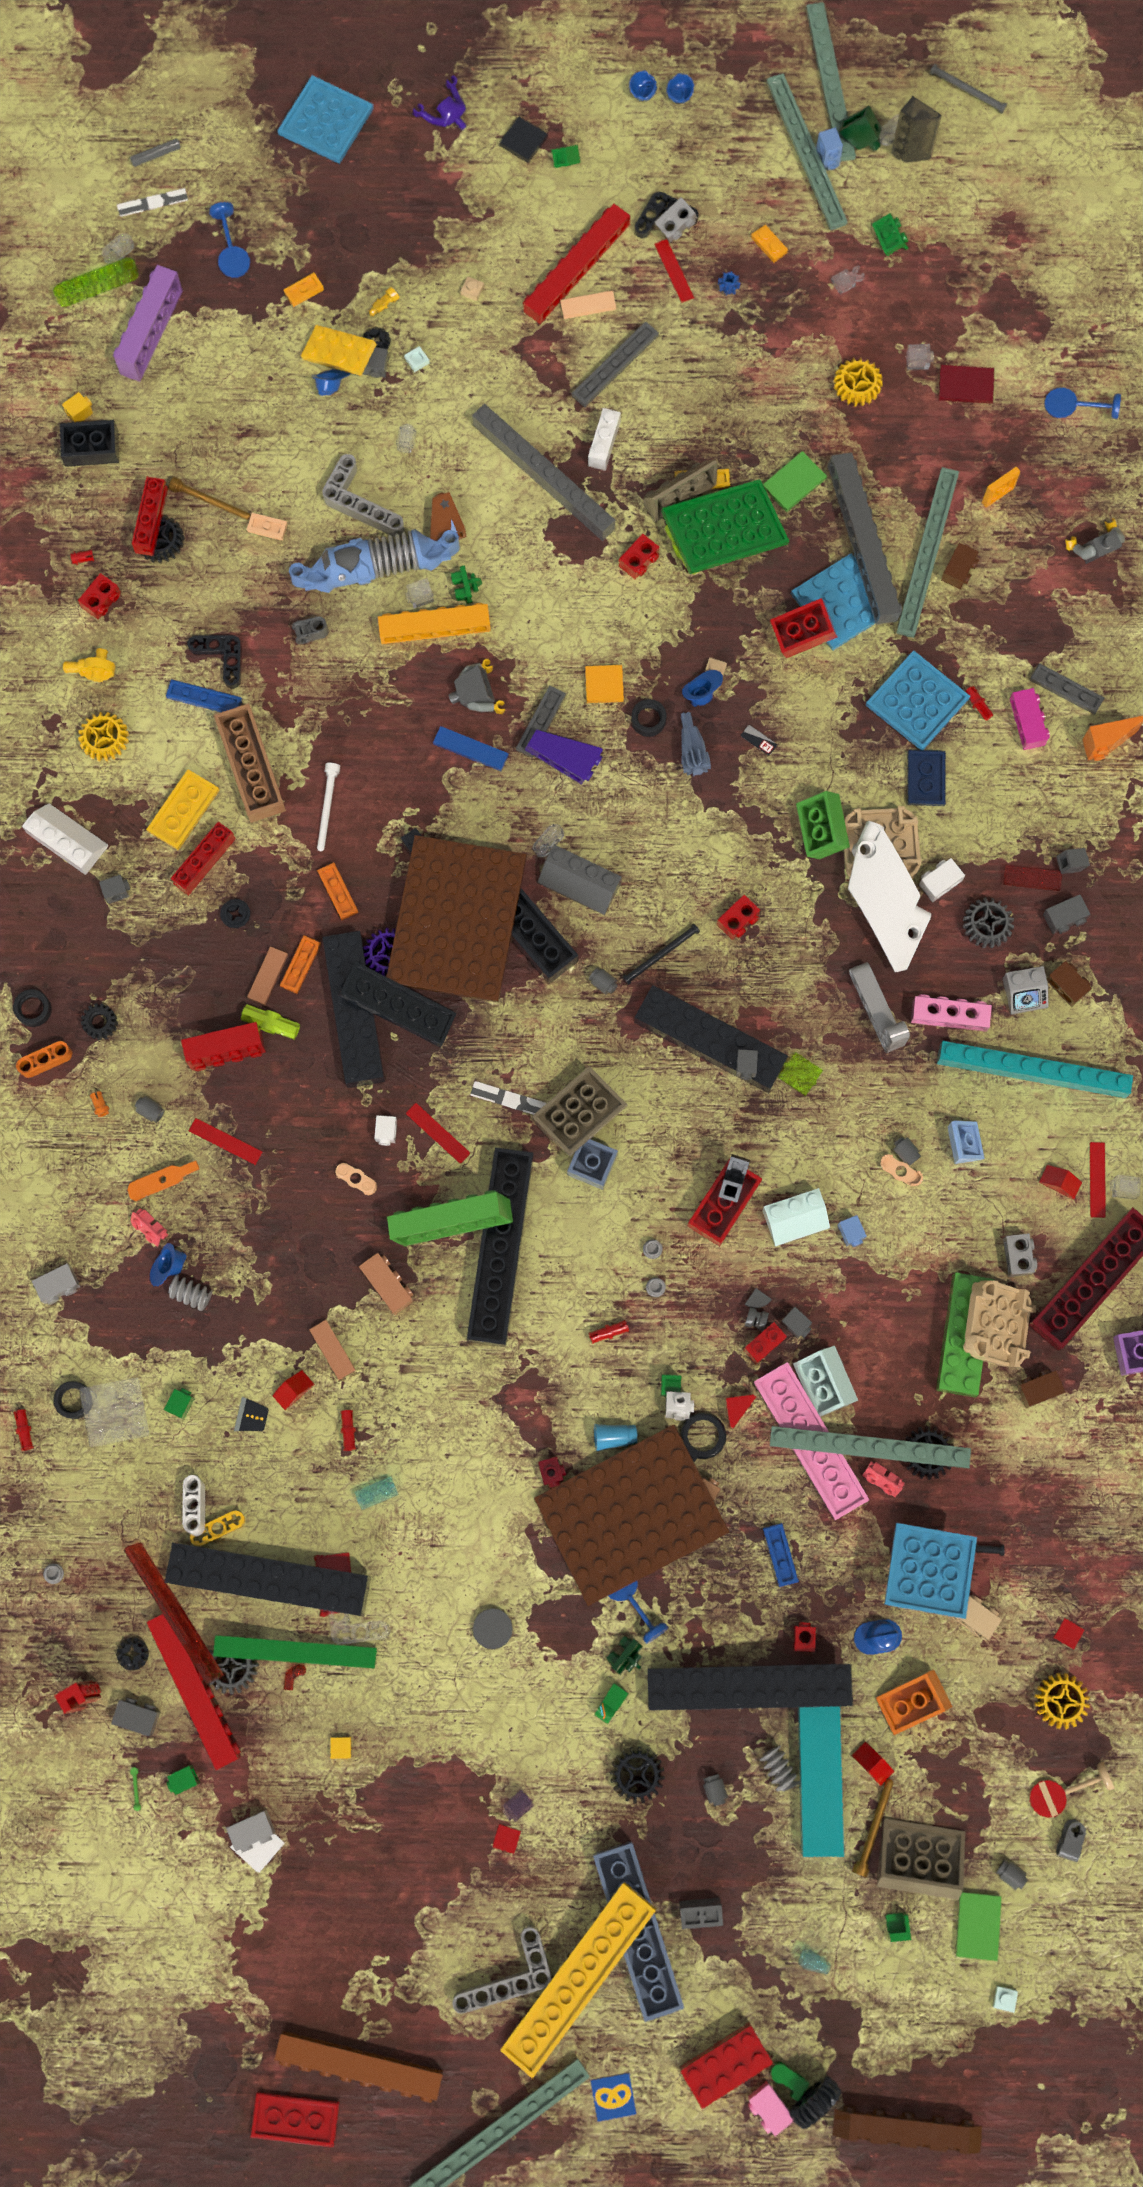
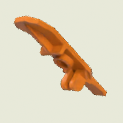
M196 1160L181 1167L171 1165L137 1179L128 1186L129 1197L134 1201H139L149 1195L179 1184V1182L184 1180L183 1177L200 1170ZM165 1176L166 1181L161 1183V1178Z

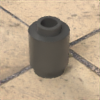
M596 968L589 977V980L592 981L591 984L605 995L608 993L612 994L618 986L616 984L617 979L604 969Z
M147 1096L144 1098L140 1097L135 1104L136 1112L151 1122L157 1123L165 1112L160 1104Z
M901 1137L894 1143L896 1147L893 1150L909 1166L921 1157L920 1151L908 1137L906 1139Z
M719 1774L703 1779L705 1783L703 1787L709 1804L713 1803L715 1807L726 1803L725 1799L728 1798L723 1779H720Z
M1006 1859L996 1871L999 1878L1014 1890L1017 1888L1022 1889L1028 1881L1026 1878L1027 1873L1012 1861L1008 1862Z

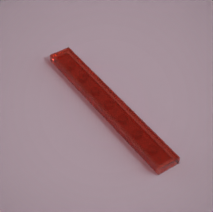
M139 1542L127 1546L123 1551L206 1684L220 1679L224 1674L167 1583H164V1578L142 1543Z

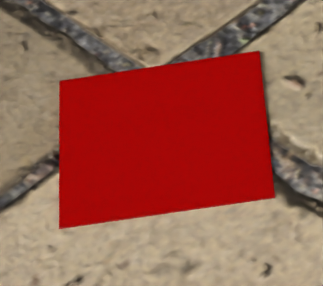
M1064 1618L1054 1638L1074 1650L1084 1629Z
M499 1824L492 1847L515 1854L521 1831Z

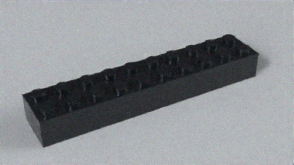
M495 1147L489 1191L495 1190L510 1199L513 1222L485 1228L482 1231L467 1342L500 1347L507 1346L534 1159L533 1152Z
M172 1542L164 1583L364 1616L371 1576Z
M852 1663L647 1669L649 1711L840 1707L854 1705Z

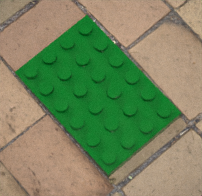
M761 479L667 506L661 510L689 574L782 547L789 543V539Z

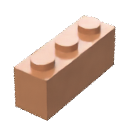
M376 1253L361 1264L359 1268L392 1313L396 1315L413 1302L411 1298L413 1293L408 1286L403 1287L400 1281L402 1278L396 1270L394 1272L388 1267L390 1262L385 1255L380 1256Z

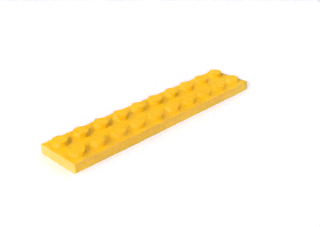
M624 1882L500 2051L533 2078L657 1909Z

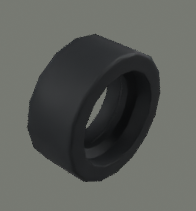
M652 699L641 700L632 710V726L642 736H656L664 729L667 714L660 702ZM643 709H654L659 713L660 720L656 726L649 728L639 723L638 714Z
M29 989L18 994L14 1000L13 1011L22 1024L29 1027H37L47 1022L51 1016L52 1007L45 994L39 990ZM29 998H38L43 1003V1012L37 1018H26L21 1010L23 1003Z
M69 1381L60 1385L53 1397L56 1411L69 1419L84 1417L93 1405V1395L90 1389L77 1381ZM70 1389H79L85 1396L83 1407L76 1412L67 1411L62 1404L64 1393Z

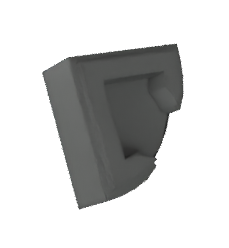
M755 1289L745 1303V1306L761 1308L769 1304L772 1299L758 1289Z

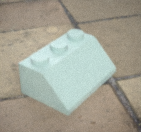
M819 1188L764 1206L762 1210L775 1246L830 1228L826 1206Z
M835 1346L820 1350L793 1363L804 1391L820 1417L858 1401Z

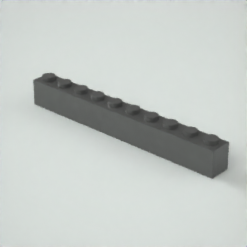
M485 403L472 415L473 426L601 541H604L615 530V519Z
M852 453L831 455L827 464L875 624L897 622L902 613V606L897 600V590L893 587L892 574L887 567V557L882 551V541L877 535V525L872 519V509L867 503V493L863 490L862 477L857 470V461Z

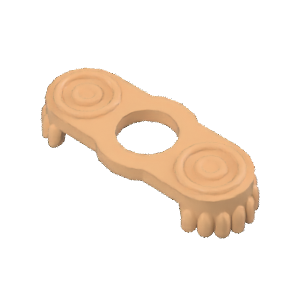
M888 1154L882 1157L880 1162L882 1169L891 1174L896 1180L903 1181L914 1187L922 1183L923 1176L920 1171H915L907 1163L893 1158V1155ZM898 1166L906 1168L905 1176L900 1177L896 1174L895 1170Z
M341 1163L337 1166L336 1176L338 1179L341 1178L346 1181L350 1187L357 1188L368 1196L373 1195L377 1190L375 1180L364 1175L361 1170L355 1169L347 1163ZM354 1173L361 1175V1181L357 1184L350 1181V1177Z

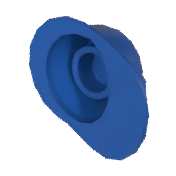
M333 369L311 375V377L315 379L319 395L326 396L337 392L340 388L341 380L348 377L351 373Z
M717 670L705 671L684 686L682 695L690 700L694 707L708 704L713 698V692L722 684L723 675Z
M167 1243L151 1268V1284L159 1286L168 1276L179 1274L187 1257L186 1254L176 1250L171 1243Z
M885 1619L861 1624L854 1634L856 1647L867 1655L891 1652L900 1645L902 1640L900 1627L895 1622Z

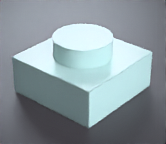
M420 346L404 355L405 360L414 372L429 364V359Z
M996 1985L993 2008L1014 2013L1018 1991Z

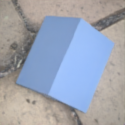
M952 1121L948 1126V1133L954 1163L959 1164L985 1159L977 1122Z

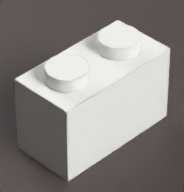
M952 858L948 861H941L936 865L937 869L932 872L929 870L921 876L922 879L919 886L932 902L962 882L965 877Z

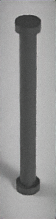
M934 64L930 71L931 75L939 76L998 109L999 113H1004L1008 105L1007 103H1001L938 68L937 64Z

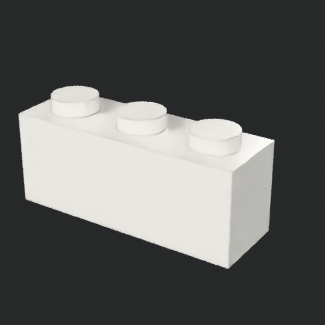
M603 408L588 455L589 467L606 471L620 426L621 412Z

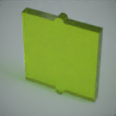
M795 1052L789 1062L785 1063V1068L778 1078L806 1096L812 1086L816 1085V1081L823 1070Z

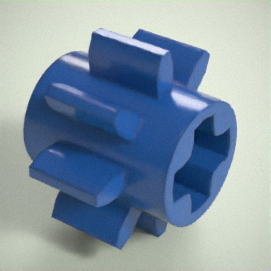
M733 271L730 273L724 272L723 278L718 280L720 285L719 291H723L726 295L735 294L736 289H740L739 275L736 276L733 274Z

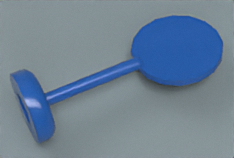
M229 202L214 204L209 208V213L214 219H222L228 248L224 249L218 258L219 268L228 277H241L250 267V258L244 249L232 246L226 218L234 213L233 204Z
M1056 388L1046 396L1045 409L1053 417L1066 418L1072 415L1077 406L1112 408L1111 417L1118 419L1121 393L1114 394L1112 404L1077 401L1075 393L1070 389Z
M637 1580L608 1597L615 1601L629 1599L650 1629L643 1637L644 1642L649 1644L662 1635L669 1627L664 1622L654 1627L635 1601L633 1595L638 1587Z

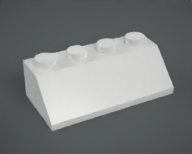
M47 804L34 811L22 826L28 835L85 875L108 847V844L51 804Z

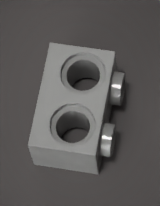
M681 197L655 221V224L665 237L672 242L673 240H678L686 228L694 225L697 216ZM683 211H687L688 216L682 219L679 217ZM669 224L675 225L672 231L666 230Z
M1030 1234L1011 1235L1003 1238L1008 1277L1032 1275L1035 1273L1037 1260L1033 1258L1034 1241L1033 1238L1030 1239ZM1016 1241L1023 1243V1250H1018L1015 1247ZM1019 1260L1026 1262L1027 1268L1025 1270L1019 1268Z

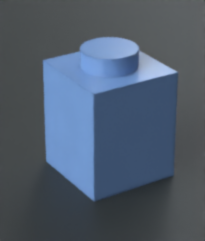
M858 1215L841 1221L838 1224L846 1246L852 1245V1247L863 1244L862 1240L867 1236Z

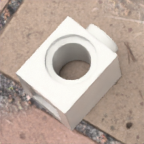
M376 1117L375 1140L379 1142V1145L389 1146L390 1143H395L396 1117Z

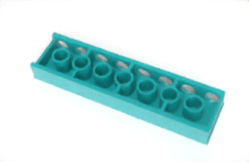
M798 1707L801 1854L803 1857H844L840 1707Z

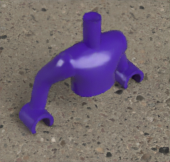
M451 76L453 84L446 80V87L451 90L454 100L449 96L438 105L437 110L440 112L441 118L434 117L425 112L422 104H418L420 112L413 108L412 113L415 117H422L429 123L437 126L447 127L455 122L463 131L467 125L460 117L466 111V106L456 88L457 78Z

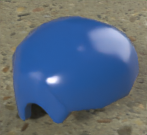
M639 71L630 79V91L636 99L647 101L655 95L657 82L647 71Z
M676 74L667 84L666 93L669 99L676 104L687 102L694 92V82L687 74Z

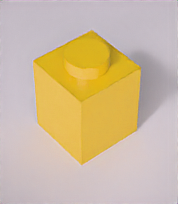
M80 392L62 404L65 413L72 422H82L93 414L91 401L87 396L83 397Z

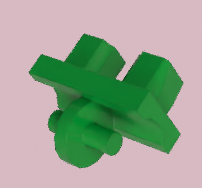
M465 565L459 566L460 571L451 573L453 585L463 583V588L454 589L456 601L467 600V604L473 603L470 588H473V592H478V587L482 585V579L476 578L475 574L472 573L468 580Z

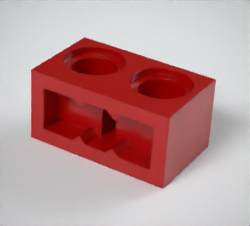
M642 534L619 558V567L636 580L638 576L645 574L648 569L647 567L651 563L653 564L660 556L659 546ZM647 549L650 553H643L642 551ZM632 562H636V563H638L639 565H637V566H632V565H630V564H631Z
M100 573L77 601L83 610L99 620L101 616L108 612L110 605L119 599L121 591L117 584ZM105 589H110L109 592L103 593ZM95 602H98V603H99V604H98L97 606H95V607H92V606H91V605H92L93 603H95Z
M744 894L717 920V926L733 941L736 937L740 938L746 932L745 928L749 924L754 925L759 920L760 909ZM748 909L751 911V915L745 916L741 911ZM735 922L738 927L730 928L728 923Z
M773 1322L750 1342L743 1351L757 1365L783 1342L787 1336Z

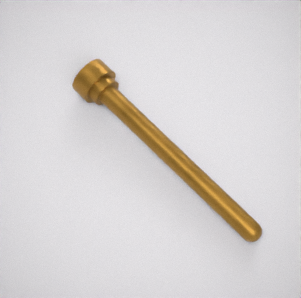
M174 476L169 483V490L175 493L182 491L246 520H249L251 514L184 485L180 478Z
M892 1779L885 1781L860 1861L857 1860V1863L853 1865L852 1872L866 1878L869 1873V1865L867 1863L893 1787Z

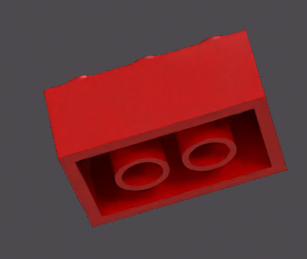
M822 598L770 620L781 652L786 659L837 638L828 609Z

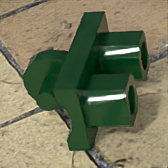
M624 1636L619 1642L624 1652L619 1656L612 1651L606 1658L612 1665L611 1668L619 1675L625 1669L631 1672L634 1667L639 1670L641 1668L638 1662L642 1658L639 1651L643 1646L635 1639L632 1640Z

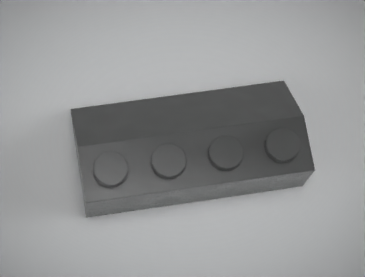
M554 844L545 861L538 884L605 916L621 885L622 877Z

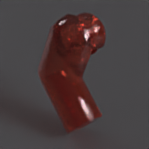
M294 1664L286 1671L283 1690L293 1691L294 1680L299 1675L304 1676L306 1674V1667L304 1665Z

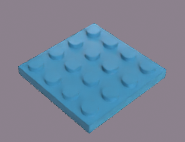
M312 75L278 129V134L340 164L374 107L373 104Z
M852 553L791 591V595L800 607L820 598L823 599L837 634V638L826 642L832 651L875 624L857 561Z
M913 650L866 702V706L918 749L923 751L971 696Z
M896 1523L884 1605L966 1619L977 1537Z

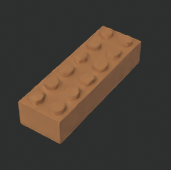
M250 704L215 714L214 718L250 822L252 823L285 812L286 809Z

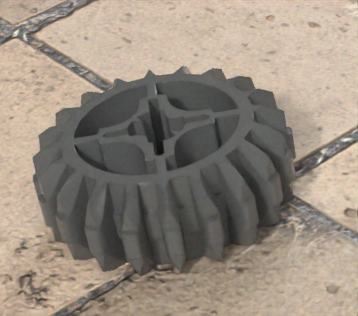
M983 898L982 902L976 900L975 905L971 904L969 906L970 909L965 911L967 916L963 917V921L966 922L963 924V928L968 929L965 935L971 934L972 936L969 940H977L976 946L980 942L983 943V948H986L987 944H989L990 948H993L995 944L1001 946V941L1006 942L1008 940L1007 937L1012 935L1010 930L1014 929V925L1011 924L1014 918L1009 917L1012 911L1006 912L1005 910L1008 906H1000L1001 900L997 904L994 903V898H991L990 902H988L987 898ZM983 911V918L974 921L975 914ZM991 911L995 912L999 917L994 916ZM988 920L989 923L991 922V926L985 924V921ZM1003 925L1002 932L993 935L994 928ZM978 929L983 930L985 935L980 933Z
M209 1650V1655L213 1656L214 1651ZM212 1657V1659L205 1658L206 1662H210V1666H204V1670L210 1669V1673L205 1674V1677L212 1676L213 1679L209 1681V1684L212 1685L216 1682L215 1690H219L222 1686L223 1694L227 1692L228 1688L229 1693L234 1694L235 1687L237 1692L240 1693L242 1692L241 1685L248 1689L249 1685L246 1681L248 1680L253 1683L255 1680L250 1677L251 1674H258L257 1671L252 1669L253 1667H258L259 1663H253L251 1659H246L247 1662L242 1663L237 1661L236 1658H226L224 1663L216 1664L218 1657ZM231 1661H233V1664L241 1665V1667L232 1669V1672H230V1669L222 1668V1666L230 1664ZM247 1669L244 1677L235 1683L237 1671ZM216 1670L224 1671L227 1674L229 1683L221 1680Z

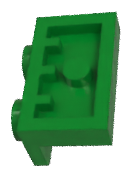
M889 213L872 224L886 256L891 255L902 247L905 250L909 249L907 245L908 237L905 232H901L900 227H902V224L898 217H894Z

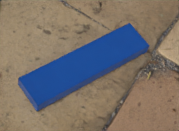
M172 679L166 693L167 699L217 712H224L239 707L242 703V697Z
M440 726L433 741V745L501 772L509 756V753Z

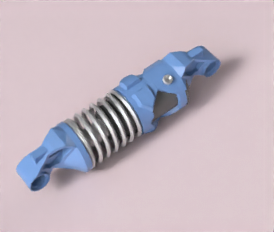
M413 529L408 531L409 543L406 533H402L403 545L399 534L396 533V547L391 535L388 536L389 543H387L384 536L382 537V542L378 538H375V542H372L371 539L367 541V539L357 538L350 540L348 544L325 548L323 554L312 568H308L301 563L292 564L289 568V574L292 584L296 587L305 588L306 591L317 589L329 593L337 587L355 583L359 585L369 584L372 580L378 579V577L382 578L384 572L389 576L390 570L396 575L397 567L402 574L404 571L403 564L407 572L410 571V563L415 571L416 569L432 571L441 562L451 560V557L459 551V537L457 532L448 530L443 533L438 541H434Z

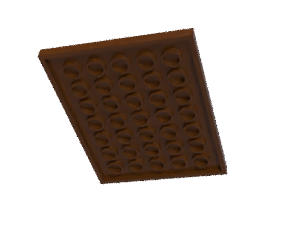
M415 835L387 978L406 987L499 1003L527 854Z
M675 1424L574 1476L559 1486L534 1497L588 1606L730 1532Z

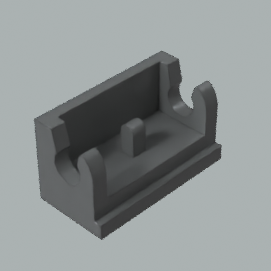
M720 1898L679 1901L682 1929L723 1926Z

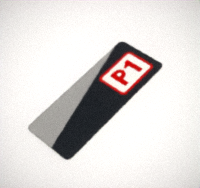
M750 725L741 734L742 738L768 756L777 746L776 743Z

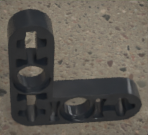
M664 192L654 193L635 223V235L641 239L647 238L656 225L655 221L678 199ZM690 206L691 209L696 213V216H697V218L695 219L696 222L694 223V225H695V224L698 222V216H699V214H698L697 209H695L694 207ZM648 212H654L656 216L654 218H648L646 214ZM682 212L679 217L682 219L686 218L688 212ZM645 223H647V224H646V229H643L642 231H640V229L643 228V226L645 225Z
M200 635L190 637L187 645L191 653L196 655L224 654V683L230 689L239 687L241 683L242 661L240 639L234 635ZM218 641L220 645L218 648L212 649L210 648V643ZM233 641L236 643V645H234L235 653H232L230 647ZM195 642H198V643H199V645L197 646V648H194V646H193V645H195ZM235 658L238 662L235 666H229L227 664L228 660ZM230 671L233 672V675H234V677H235V680H233V683H230V681L228 680V679H231V672H230Z

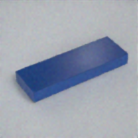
M783 1524L763 1528L779 1587L799 1582Z

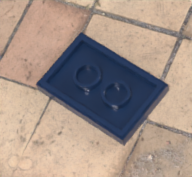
M908 750L907 805L945 806L946 751Z

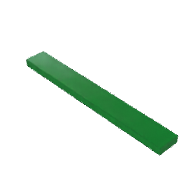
M215 1635L213 1657L375 1669L377 1648Z

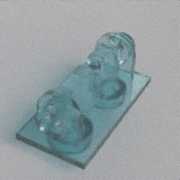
M388 1477L355 1492L356 1499L362 1510L399 1495L392 1477Z

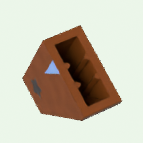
M450 492L437 494L432 498L430 539L438 541L443 533L448 530L457 532L459 540L465 538L466 529Z

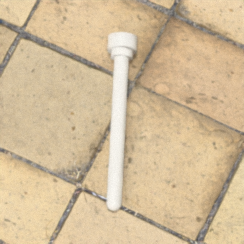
M326 763L325 772L328 777L317 844L319 851H323L325 848L334 781L340 773V765L335 763Z

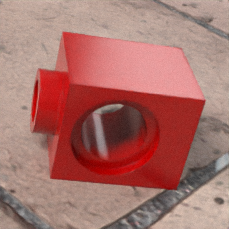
M799 1622V1626H794L793 1651L815 1652L816 1627H811V1623ZM802 1631H807L810 1635V1639L806 1643L801 1642L799 1639Z

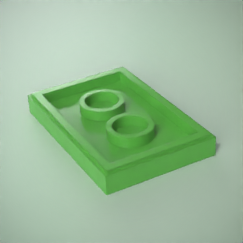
M802 451L767 480L763 486L766 492L788 512L825 481L827 475Z
M962 1892L958 1908L956 1957L998 1961L1002 1896Z

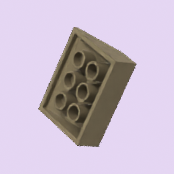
M705 460L702 463L698 462L687 472L679 473L674 480L666 481L659 489L648 492L643 498V505L654 522L663 518L662 508L694 499L716 486L717 461Z
M589 1066L538 1110L532 1118L537 1127L550 1140L571 1156L628 1105Z
M884 1818L878 1862L877 1887L959 1900L963 1892L965 1831Z

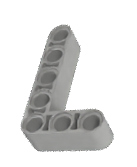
M343 455L323 488L325 504L388 535L395 537L397 533L399 536H402L405 529L400 515L347 491L357 473V465L353 455ZM347 464H352L350 467H345ZM338 479H343L342 482H336ZM330 494H335L333 497H328ZM347 501L351 502L349 505L344 504ZM362 509H367L366 512H360ZM380 516H381V517H384V518L381 519V520H377V519H376L377 517H380ZM394 524H399V525H400L399 527H396V528L392 527Z
M868 962L849 969L850 977L884 1051L888 1053L905 1046L910 1037L909 1030L904 1021L896 1024Z
M527 1925L521 1933V1941L529 1970L457 1992L452 2002L456 2012H470L544 1989L551 1982V1972L540 1932L536 1926ZM527 1931L535 1932V1940L528 1941L525 1938ZM534 1951L542 1955V1959L538 1962H534L530 1958L531 1953ZM540 1972L548 1976L547 1981L544 1983H540L536 1979V1975ZM518 1979H525L528 1982V1986L524 1989L518 1988L516 1985ZM505 1985L508 1988V1992L505 1995H500L496 1991L497 1986ZM479 1991H485L488 1998L485 2001H480L476 1994ZM465 1997L468 2005L460 2007L457 2004V1999Z

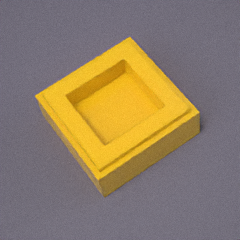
M351 1737L330 1738L331 1759L351 1758Z

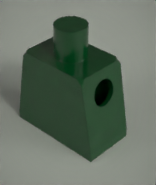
M870 106L842 121L839 133L858 150L869 146L874 152L881 146L878 139L882 127Z

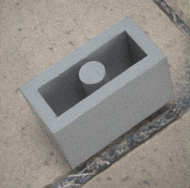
M65 1264L32 1280L41 1302L44 1304L48 1303V1305L59 1301V1297L65 1294L69 1296L76 1293V1289L81 1287L69 1264Z
M267 1810L226 1828L235 1852L241 1849L242 1853L252 1849V1844L260 1841V1844H264L272 1840L271 1836L276 1833Z

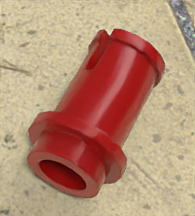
M92 549L82 552L73 551L74 553L70 554L72 564L77 566L78 563L94 561Z

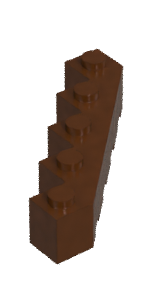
M843 2105V2108L834 2109L832 2136L849 2141L860 2139L875 2144L887 2145V2143L898 2144L900 2147L917 2148V2146L935 2151L947 2152V2150H956L961 2154L981 2153L982 2126L974 2124V2120L965 2118L961 2119V2122L952 2123L945 2121V2117L939 2115H932L930 2119H921L915 2117V2113L902 2112V2115L893 2116L885 2114L884 2109L873 2108V2112L857 2111L855 2106Z

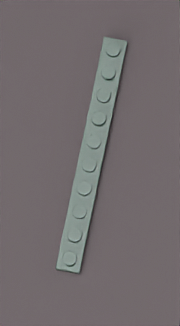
M824 2L806 5V12L831 129L836 128L843 144L840 162L855 160L854 146L839 133L842 121L847 119L848 116Z
M784 73L767 78L769 90L830 231L847 225L846 216Z
M941 468L896 634L911 638L915 636L959 471Z
M775 1426L771 1428V1447L970 1468L971 1448Z
M579 2058L408 2187H446L590 2078L589 2073Z

